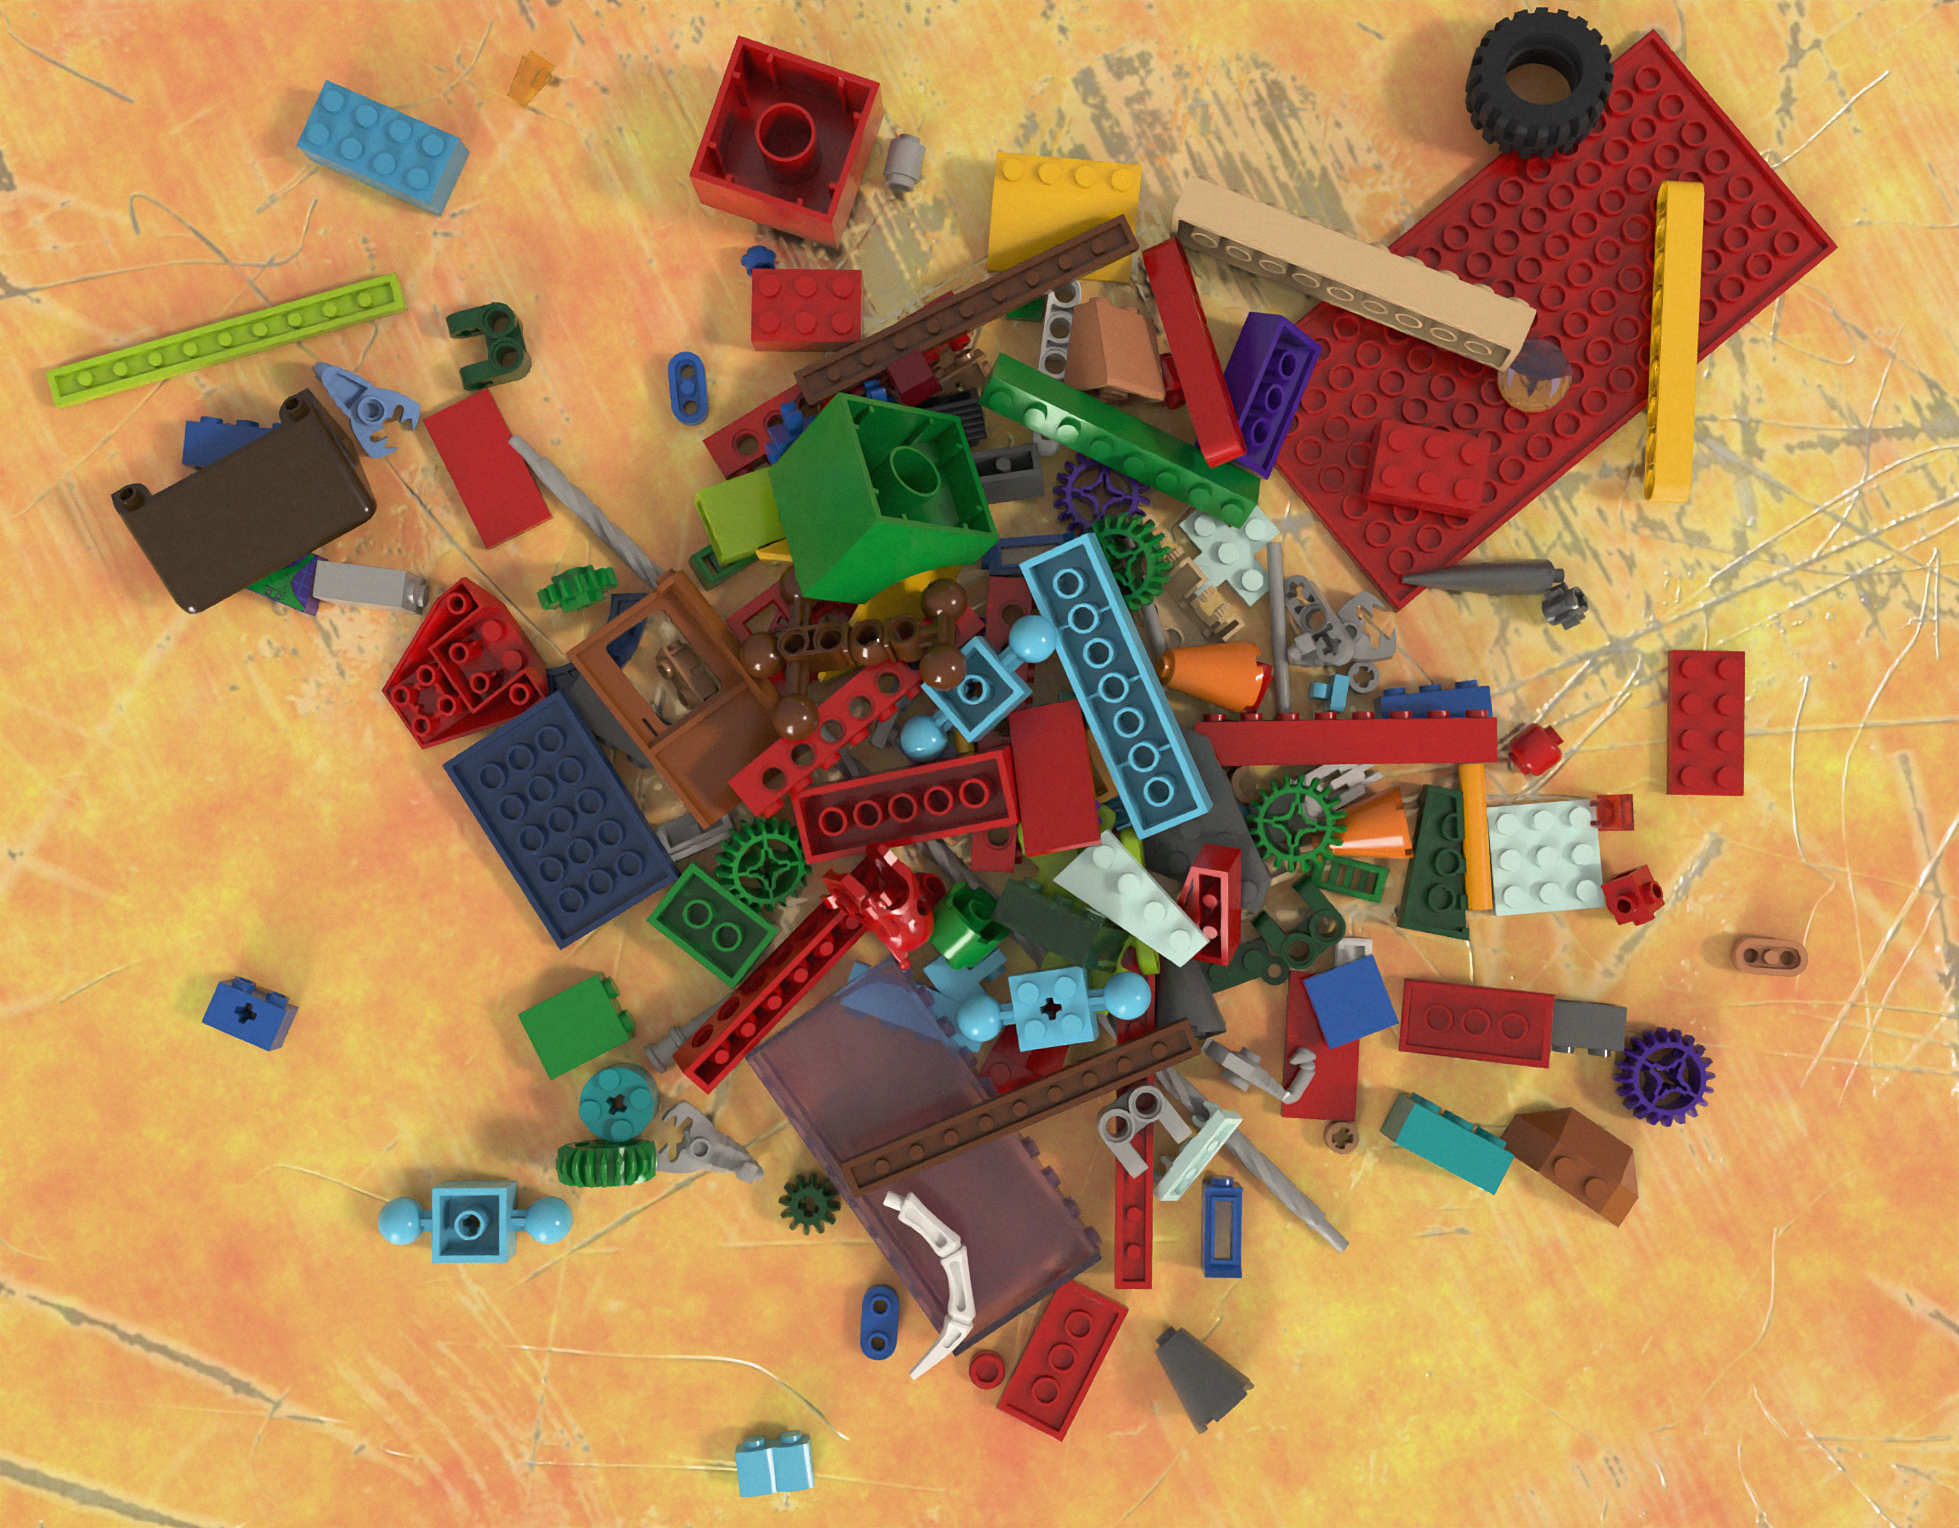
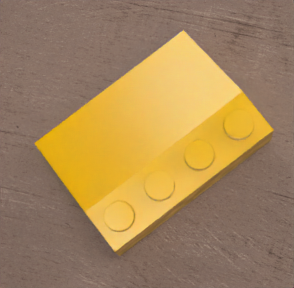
M997 152L987 272L1001 273L1122 214H1124L1135 236L1142 165ZM1133 253L1078 280L1129 285Z

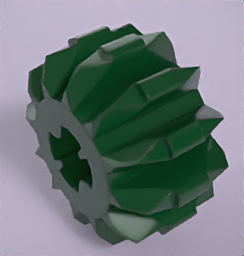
M816 1171L811 1172L809 1182H806L802 1173L797 1174L795 1177L797 1186L787 1182L784 1189L789 1195H782L779 1198V1204L789 1206L781 1212V1218L787 1219L793 1216L794 1219L789 1228L795 1230L799 1223L804 1224L803 1235L807 1236L810 1233L811 1225H814L819 1234L823 1233L825 1230L823 1221L833 1225L836 1222V1217L831 1212L840 1211L841 1209L840 1202L831 1200L839 1195V1189L832 1188L827 1191L826 1188L831 1178L826 1176L821 1184L816 1182L818 1177ZM807 1196H813L814 1203L819 1204L820 1207L815 1205L814 1210L809 1211L807 1210V1204L803 1202Z

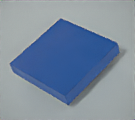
M1373 954L1365 955L1302 979L1329 1049L1399 1024Z

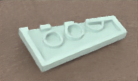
M1109 829L1105 830L1101 834L1102 844L1088 846L1053 881L1164 957L1182 967L1210 940Z

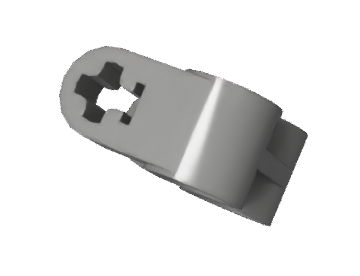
M1137 1081L1131 1084L1127 1091L1113 1103L1102 1107L1096 1117V1127L1102 1139L1134 1179L1149 1168L1130 1143L1134 1134L1148 1123L1159 1119L1178 1144L1193 1133L1158 1087L1148 1081ZM1148 1092L1154 1095V1104L1150 1109L1139 1110L1136 1108L1135 1102L1140 1094ZM1113 1116H1121L1125 1119V1126L1118 1133H1110L1106 1130L1107 1121Z

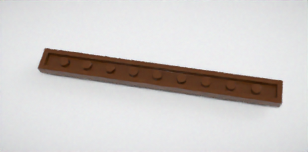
M1124 214L1119 215L794 372L793 375L811 409L834 398L838 392L844 393L886 373L885 369L888 365L917 348H920L922 353L925 354L1138 251L1140 246Z
M1185 1016L841 1161L840 1166L856 1199L1202 1054Z

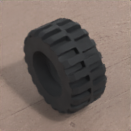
M1536 7L1535 13H1528V9L1515 12L1513 20H1510L1509 17L1503 18L1496 23L1494 30L1487 31L1483 36L1480 46L1476 48L1467 78L1465 103L1467 111L1472 113L1471 123L1476 130L1481 128L1484 130L1482 138L1487 143L1492 144L1495 141L1500 145L1498 150L1509 154L1510 150L1519 152L1518 158L1529 159L1531 154H1538L1539 158L1543 159L1551 157L1554 150H1557L1560 154L1571 150L1574 142L1581 143L1589 135L1591 128H1595L1612 88L1611 82L1614 77V65L1609 62L1612 55L1608 45H1600L1603 36L1596 28L1590 31L1587 28L1588 21L1582 17L1571 18L1568 16L1569 11L1558 9L1557 13L1548 12V7ZM1536 63L1547 65L1564 76L1570 86L1571 95L1552 104L1527 102L1511 90L1505 75L1510 70L1524 64Z

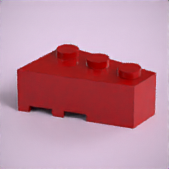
M1205 843L1191 866L1177 905L1210 940L1191 960L1229 966L1241 942V849Z

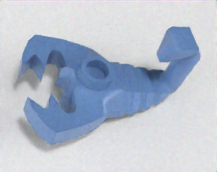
M321 361L313 364L312 370L316 374L315 378L324 385L337 407L349 417V424L355 438L370 458H381L398 449V447H385L388 436L373 442L370 440L372 433L383 429L382 422L385 419H392L396 406L401 405L402 407L398 422L401 423L410 419L411 431L415 429L420 415L419 403L395 391L376 388L369 381H365L364 378L340 367Z

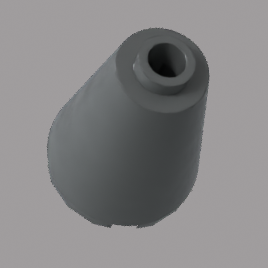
M1159 954L1160 973L1155 974L1154 1029L1186 1016L1193 1034L1198 1040L1226 1033L1225 1019L1198 961L1190 959L1185 965L1179 967L1162 954Z
M1171 1326L1155 1340L1159 1345L1155 1353L1194 1429L1199 1434L1209 1429L1206 1425L1213 1419L1216 1422L1222 1419L1248 1394L1247 1390L1254 1388V1384L1248 1377L1183 1327L1176 1331Z

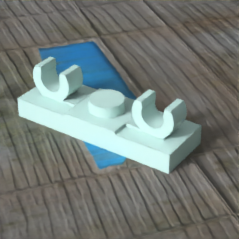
M1205 1101L1203 1103L1205 1108L1209 1110V1119L1206 1121L1201 1115H1194L1192 1117L1194 1125L1201 1128V1131L1197 1136L1190 1137L1181 1145L1179 1149L1180 1154L1176 1159L1171 1156L1160 1157L1161 1162L1166 1166V1173L1164 1175L1159 1170H1153V1181L1158 1183L1153 1190V1194L1160 1201H1178L1242 1122L1243 1118L1235 1110H1222L1213 1101Z

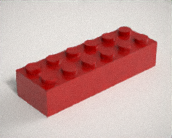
M1011 744L809 785L798 795L790 792L806 865L863 854L866 852V846L870 842L881 843L889 849L1021 822Z

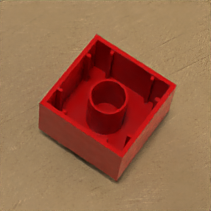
M738 35L689 174L701 204L838 250L884 117L881 85L876 81Z

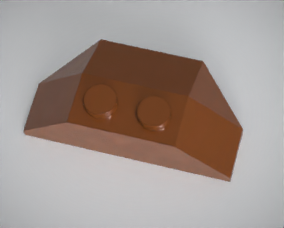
M1572 1107L1516 1114L1500 1138L1507 1142L1504 1149L1514 1154L1516 1159L1618 1228L1639 1198L1633 1148Z

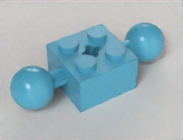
M1027 615L1020 618L1010 630L1009 646L1001 653L996 650L985 636H974L960 649L966 657L968 670L965 680L957 688L949 691H937L925 682L920 686L940 709L933 716L918 715L906 722L900 735V742L904 752L911 759L919 762H929L937 759L947 746V732L953 726L959 730L969 743L980 741L1033 693L1015 670L1024 662L1038 663L1044 661L1053 653L1057 642L1056 631L1053 625L1047 619L1038 615ZM973 682L982 683V695L974 696L972 694L976 689Z
M1087 962L1025 971L1008 977L1012 1002L1000 1004L994 997L986 994L970 996L961 1004L958 1010L957 1021L961 1032L967 1038L977 1042L989 1041L1001 1032L1003 1026L1016 1024L1020 1052L1094 1041L1100 1036L1096 1016L1097 1011L1108 1010L1117 1018L1124 1020L1135 1019L1148 1009L1151 1002V990L1149 984L1141 975L1130 971L1119 972L1113 975L1107 981L1104 988L1092 989ZM1050 998H1053L1055 1004L1061 1003L1062 1009L1056 1015L1047 1009L1046 1004L1050 1002Z
M517 1180L442 1181L432 1188V1210H424L422 1205L412 1198L398 1197L386 1203L378 1216V1229L383 1238L392 1244L406 1245L417 1240L423 1232H432V1263H507L517 1253V1231H528L529 1235L537 1242L553 1244L564 1239L570 1232L573 1224V1214L570 1206L564 1200L555 1196L542 1197L532 1203L529 1209H517ZM475 1215L480 1221V1226L476 1227V1222L470 1221L469 1217Z

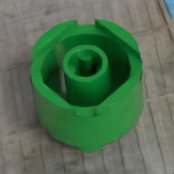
M964 881L956 883L932 907L935 925L933 933L928 939V942L933 943L936 949L945 956L947 964L955 970L979 965L1009 935V927L1005 929L1003 923L1007 916L999 902L981 887H978L976 890L966 887L969 882Z

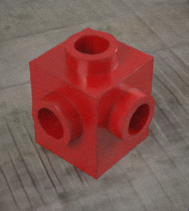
M1647 864L1615 874L1600 885L1606 897L1607 908L1615 916L1618 925L1633 921L1635 926L1650 922L1656 918L1654 913L1665 905L1662 888L1658 882L1654 881Z

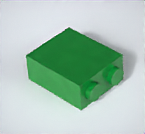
M604 972L596 974L518 1014L550 1080L636 1037L633 1032L636 1029L635 1021L628 1009L622 1010L616 998L620 996L619 989L611 976L606 978Z

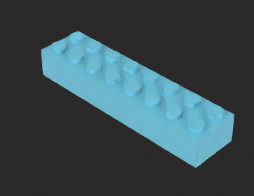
M1086 533L1019 564L1041 616L1047 619L1056 631L1057 642L1055 649L1138 839H1144L1209 812L1213 807V803L1096 534Z

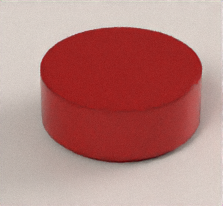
M981 1350L971 1358L969 1376L973 1384L981 1389L989 1390L996 1388L1002 1383L1005 1377V1363L997 1352Z

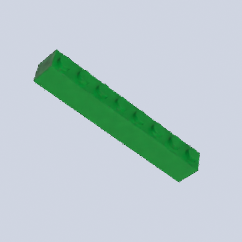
M1000 352L985 379L978 401L979 405L1231 526L1240 529L1258 504L1261 478L1228 462L1215 468H1210L1201 449Z

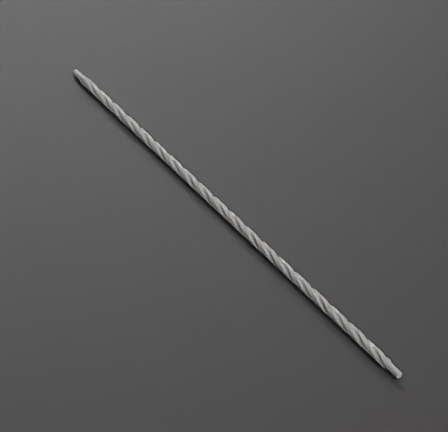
M519 434L514 435L508 443L532 467L533 473L538 476L542 483L569 509L575 512L582 522L608 547L614 550L623 562L648 586L655 590L658 587L655 582L656 579L665 571L649 560L643 550L617 525L609 521L602 510L577 486L570 483L562 471L546 456L542 458ZM824 726L822 727L820 734L823 739L830 742L837 740ZM845 747L839 751L842 758L833 766L845 778L871 773L860 761L851 756ZM940 839L914 844L931 861L937 864L955 884L963 881L969 882L966 887L973 890L981 887L989 892L1005 911L1007 917L1003 920L1005 929L1009 927L1008 936L1020 944L1027 955L1042 967L1044 957L1051 949L1048 944L1025 921L1014 914L1007 904L986 883L971 873L966 864ZM1110 1012L1108 1015L1096 1014L1097 1021L1116 1040V1017ZM1172 1066L1154 1073V1078L1172 1096L1181 1101L1193 1116L1201 1115L1206 1121L1209 1119V1110L1203 1105L1208 1099L1184 1076L1175 1071ZM1236 1128L1224 1143L1229 1151L1252 1174L1264 1181L1270 1191L1291 1212L1305 1221L1311 1230L1315 1229L1339 1253L1343 1252L1349 1245V1242L1325 1219V1213L1304 1193L1299 1191L1292 1181L1264 1154L1258 1151L1250 1140Z

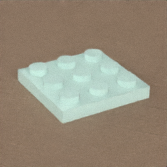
M1595 799L1487 807L1493 916L1605 907L1604 893L1600 886L1603 882Z

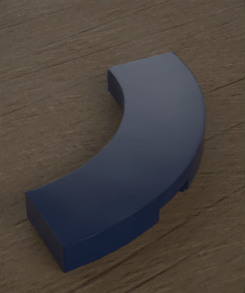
M649 593L611 594V609L607 623L645 598ZM648 617L606 646L607 653L621 670L624 669L636 652L643 637ZM572 662L560 667L546 669L549 696L564 688L567 694L570 692L581 674Z

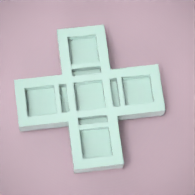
M1257 505L1240 529L1234 526L1229 528L1223 521L1198 509L1178 525L1179 530L1200 552V555L1193 562L1209 579L1194 592L1197 596L1212 584L1217 588L1225 581L1249 608L1269 590L1268 572L1254 555L1266 543L1274 539L1280 531Z

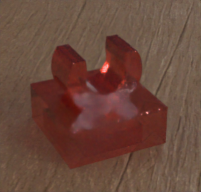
M1633 794L1597 795L1596 800L1590 801V806L1597 807L1598 820L1590 821V824L1593 827H1598V831H1634Z

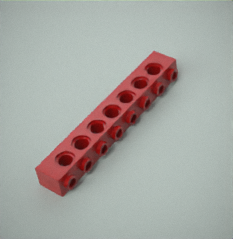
M952 290L948 291L947 293L943 294L942 296L923 306L922 308L905 317L904 319L920 311H923L949 297L954 296ZM974 330L923 354L931 368L940 362L939 356L949 350L955 353L971 343L970 338L974 336ZM887 373L876 378L879 380L880 388L884 387L887 389L890 387L891 390H895ZM798 383L702 440L726 480L753 472L756 467L765 462L771 465L766 454L765 443L770 442L768 427H771L776 421L783 420L780 404L794 401L796 410H801L803 405L807 403ZM863 384L851 389L849 393L866 397ZM832 399L819 404L820 410L817 414H820ZM747 439H754L758 442L756 451L750 455L740 453L741 443Z
M989 576L985 637L998 652L1001 645L1009 641V633L1012 626L1005 624L1002 620L1003 609L1010 604L1017 605L1022 609L1023 617L1031 615L1032 609H1038L1028 584L1023 578ZM1024 662L1015 671L1026 684L1027 682L1034 683L1035 663ZM1027 697L1012 712L1032 708L1033 697ZM994 727L978 741V751L1009 744L1012 746L1011 734H999ZM1020 822L1005 826L1009 834L1002 843H994L988 838L987 832L989 829L972 832L970 871L1014 873V865L1022 864V849L1020 842H1016L1017 827Z
M967 605L965 614L955 622V647L959 650L974 636H981L980 634L986 626L969 605ZM927 617L919 623L920 626L933 624ZM890 657L884 663L865 667L818 706L820 720L817 729L808 738L794 741L782 736L727 782L728 785L757 819L763 815L769 819L785 805L781 801L791 791L798 795L814 781L810 776L820 767L827 771L842 758L839 751L851 743L855 747L871 734L867 728L879 719L883 724L899 710L896 704L905 696L912 700L923 691L920 686L924 683L920 670L911 669L901 659L893 663ZM891 676L897 680L899 688L894 693L886 694L880 691L877 683L882 677ZM858 699L866 701L871 708L869 714L862 718L853 716L849 711L850 704ZM828 723H835L840 726L842 735L836 741H826L820 734L822 727ZM802 746L808 747L814 754L812 761L804 766L797 765L792 760L794 750ZM772 770L780 771L785 777L783 785L775 790L768 789L763 784L764 776Z
M866 856L850 874L871 894L876 890L878 879L872 861ZM905 891L897 896L895 902L905 893ZM822 901L672 1055L682 1073L709 1095L868 929L853 916L849 917L843 913L839 907L836 909L827 908Z

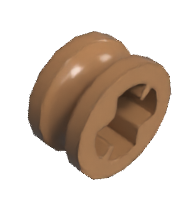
M1332 1121L1325 1127L1323 1133L1324 1141L1334 1153L1340 1155L1348 1154L1357 1147L1359 1134L1356 1128L1348 1121ZM1345 1127L1346 1130L1344 1132L1350 1135L1349 1141H1343L1342 1146H1335L1338 1142L1332 1139L1333 1133H1339L1340 1128Z

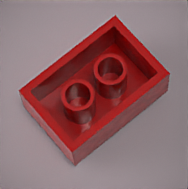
M752 269L751 342L755 351L838 352L863 339L864 279L862 270Z
M1383 419L1374 428L1362 499L1469 518L1479 512L1492 439Z

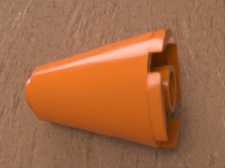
M1245 640L1166 649L1157 658L1155 664V672L1162 685L1233 713L1246 712L1244 710L1245 706L1254 705L1259 695L1263 678V667L1257 666L1255 656H1261L1260 649L1254 642Z
M1400 786L1390 787L1337 810H1346L1347 816L1342 819H1336V824L1347 825L1348 829L1344 833L1335 832V836L1344 840L1341 847L1329 845L1335 851V856L1402 859L1414 857ZM1326 816L1320 819L1326 821ZM1310 832L1314 849L1320 845L1326 832Z

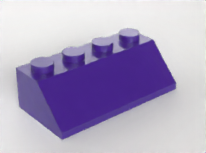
M1249 311L1224 372L1226 384L1247 448V454L1228 463L1264 480H1268L1322 350L1319 344L1283 315ZM1197 438L1194 446L1201 449Z

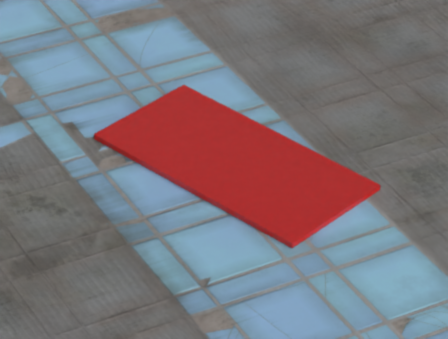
M1654 29L1612 62L1614 65V77L1611 82L1612 88L1595 128H1591L1589 135L1581 143L1574 142L1572 149L1563 154L1554 150L1551 157L1540 159L1538 154H1531L1530 158L1526 159L1518 158L1519 152L1510 150L1509 154L1503 152L1387 247L1392 254L1403 258L1405 256L1415 257L1421 260L1428 268L1436 271H1451L1458 275L1459 280L1472 285L1475 283L1484 284L1492 288L1497 295L1505 298H1520L1526 301L1529 307L1536 309L1537 312L1523 346L1514 361L1533 371L1559 370L1550 376H1532L1520 371L1515 366L1514 361L1509 366V369L1527 379L1526 390L1528 399L1538 381H1549L1567 377L1565 392L1556 404L1546 410L1537 412L1518 409L1505 399L1498 384L1499 370L1325 301L1320 302L1294 324L1319 344L1322 350L1274 467L1396 613L1427 588L1402 583L1403 575L1454 566L1648 405L1657 197L1663 181L1701 182L1704 186L1697 364L1838 248ZM1529 356L1552 362H1535L1526 357ZM1384 419L1492 439L1479 512L1469 518L1362 499L1374 428Z

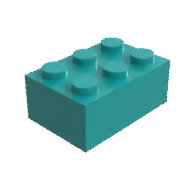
M1414 1092L1410 1098L1399 1093L1380 1132L1394 1143L1495 1195L1515 1156L1504 1149L1507 1142L1478 1126L1475 1132L1471 1131L1474 1127L1472 1123L1446 1109L1440 1115L1441 1107Z

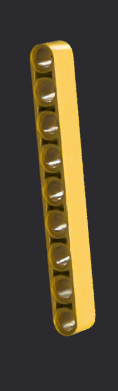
M1665 180L1659 188L1657 197L1644 496L1646 501L1685 503L1691 491L1704 213V186L1701 182Z

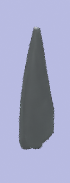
M1548 559L1491 561L1449 566L1403 575L1402 583L1483 594L1542 595L1550 589L1553 583H1563L1564 570L1562 568L1555 569L1552 562Z

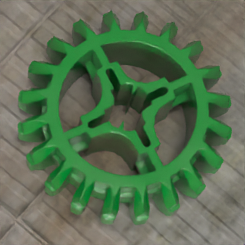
M1128 512L1120 513L1118 518L1112 513L1106 515L1104 521L1101 519L1092 523L1093 530L1087 529L1083 532L1082 535L1086 533L1096 534L1101 548L1103 546V553L1114 578L1120 580L1124 586L1128 585L1131 590L1119 588L1127 608L1130 607L1132 611H1137L1142 608V604L1146 606L1152 604L1154 596L1158 597L1163 594L1164 588L1161 584L1168 583L1171 578L1163 570L1170 569L1173 566V562L1164 559V555L1170 553L1171 548L1169 546L1162 548L1159 543L1165 538V534L1160 533L1155 536L1152 534L1155 529V523L1150 522L1143 526V516L1136 515L1131 520ZM1115 534L1133 539L1138 543V546H1127L1122 539L1118 540ZM1133 554V557L1127 561V565L1124 568L1121 567L1114 571V568L1120 564L1119 560ZM1144 556H1146L1147 560V574L1145 580L1143 578L1145 573L1143 572L1141 567V561Z
M1288 773L1283 776L1284 787L1274 778L1269 781L1273 793L1264 787L1258 790L1259 795L1265 801L1253 799L1250 805L1259 810V814L1250 813L1246 819L1258 824V827L1250 828L1249 833L1252 836L1260 835L1261 839L1255 842L1254 847L1260 848L1262 845H1265L1268 849L1262 854L1264 861L1274 854L1277 856L1274 861V868L1279 869L1284 860H1287V870L1289 873H1293L1297 867V862H1300L1301 869L1305 873L1310 871V859L1313 860L1318 868L1324 865L1321 853L1330 859L1335 857L1336 853L1329 845L1332 844L1338 847L1343 845L1344 840L1335 836V832L1344 833L1347 831L1348 826L1336 824V819L1346 817L1347 812L1346 810L1334 811L1333 807L1341 803L1342 799L1338 796L1331 801L1328 800L1326 796L1333 789L1331 785L1324 787L1321 792L1317 790L1320 784L1319 777H1314L1310 786L1306 785L1305 773L1298 775L1297 784H1293V778ZM1294 793V801L1291 803L1290 811L1287 814H1269L1271 806L1280 796ZM1306 795L1313 798L1322 807L1326 821L1312 817L1308 813L1307 801H1305ZM1298 811V814L1302 816L1300 820L1305 819L1306 824L1311 825L1303 826L1296 834L1292 830L1293 826L1289 827L1288 822H1285V820L1295 817ZM1268 825H1272V827L1279 828L1285 832L1288 850L1275 842L1270 834ZM1326 832L1318 847L1307 852H1299L1305 833Z
M773 815L769 819L766 818L765 822L761 817L757 819L754 816L753 825H749L746 820H740L742 829L739 832H736L733 828H728V833L732 839L730 841L719 840V845L725 852L714 854L715 860L721 864L714 868V873L717 877L721 878L719 883L724 891L730 890L735 896L734 901L741 898L747 906L751 905L758 913L763 905L768 912H773L776 902L782 907H787V900L785 898L789 895L799 899V894L795 889L797 886L808 887L807 881L802 876L813 872L812 868L808 864L806 865L798 827H791V823L785 818L778 822L777 818ZM767 839H778L785 842L788 851L772 850L767 843ZM751 846L750 851L746 855L742 856L744 852ZM782 872H784V873L781 875V877H780L778 880H776L777 877H778V875H780ZM746 875L748 878H756L760 883V888L747 887L741 884L739 877Z
M634 1138L624 1142L595 1139L567 1143L558 1149V1157L556 1158L559 1182L570 1187L578 1186L579 1188H606L641 1184L642 1182H648L656 1176V1167L658 1166L656 1146L648 1140Z

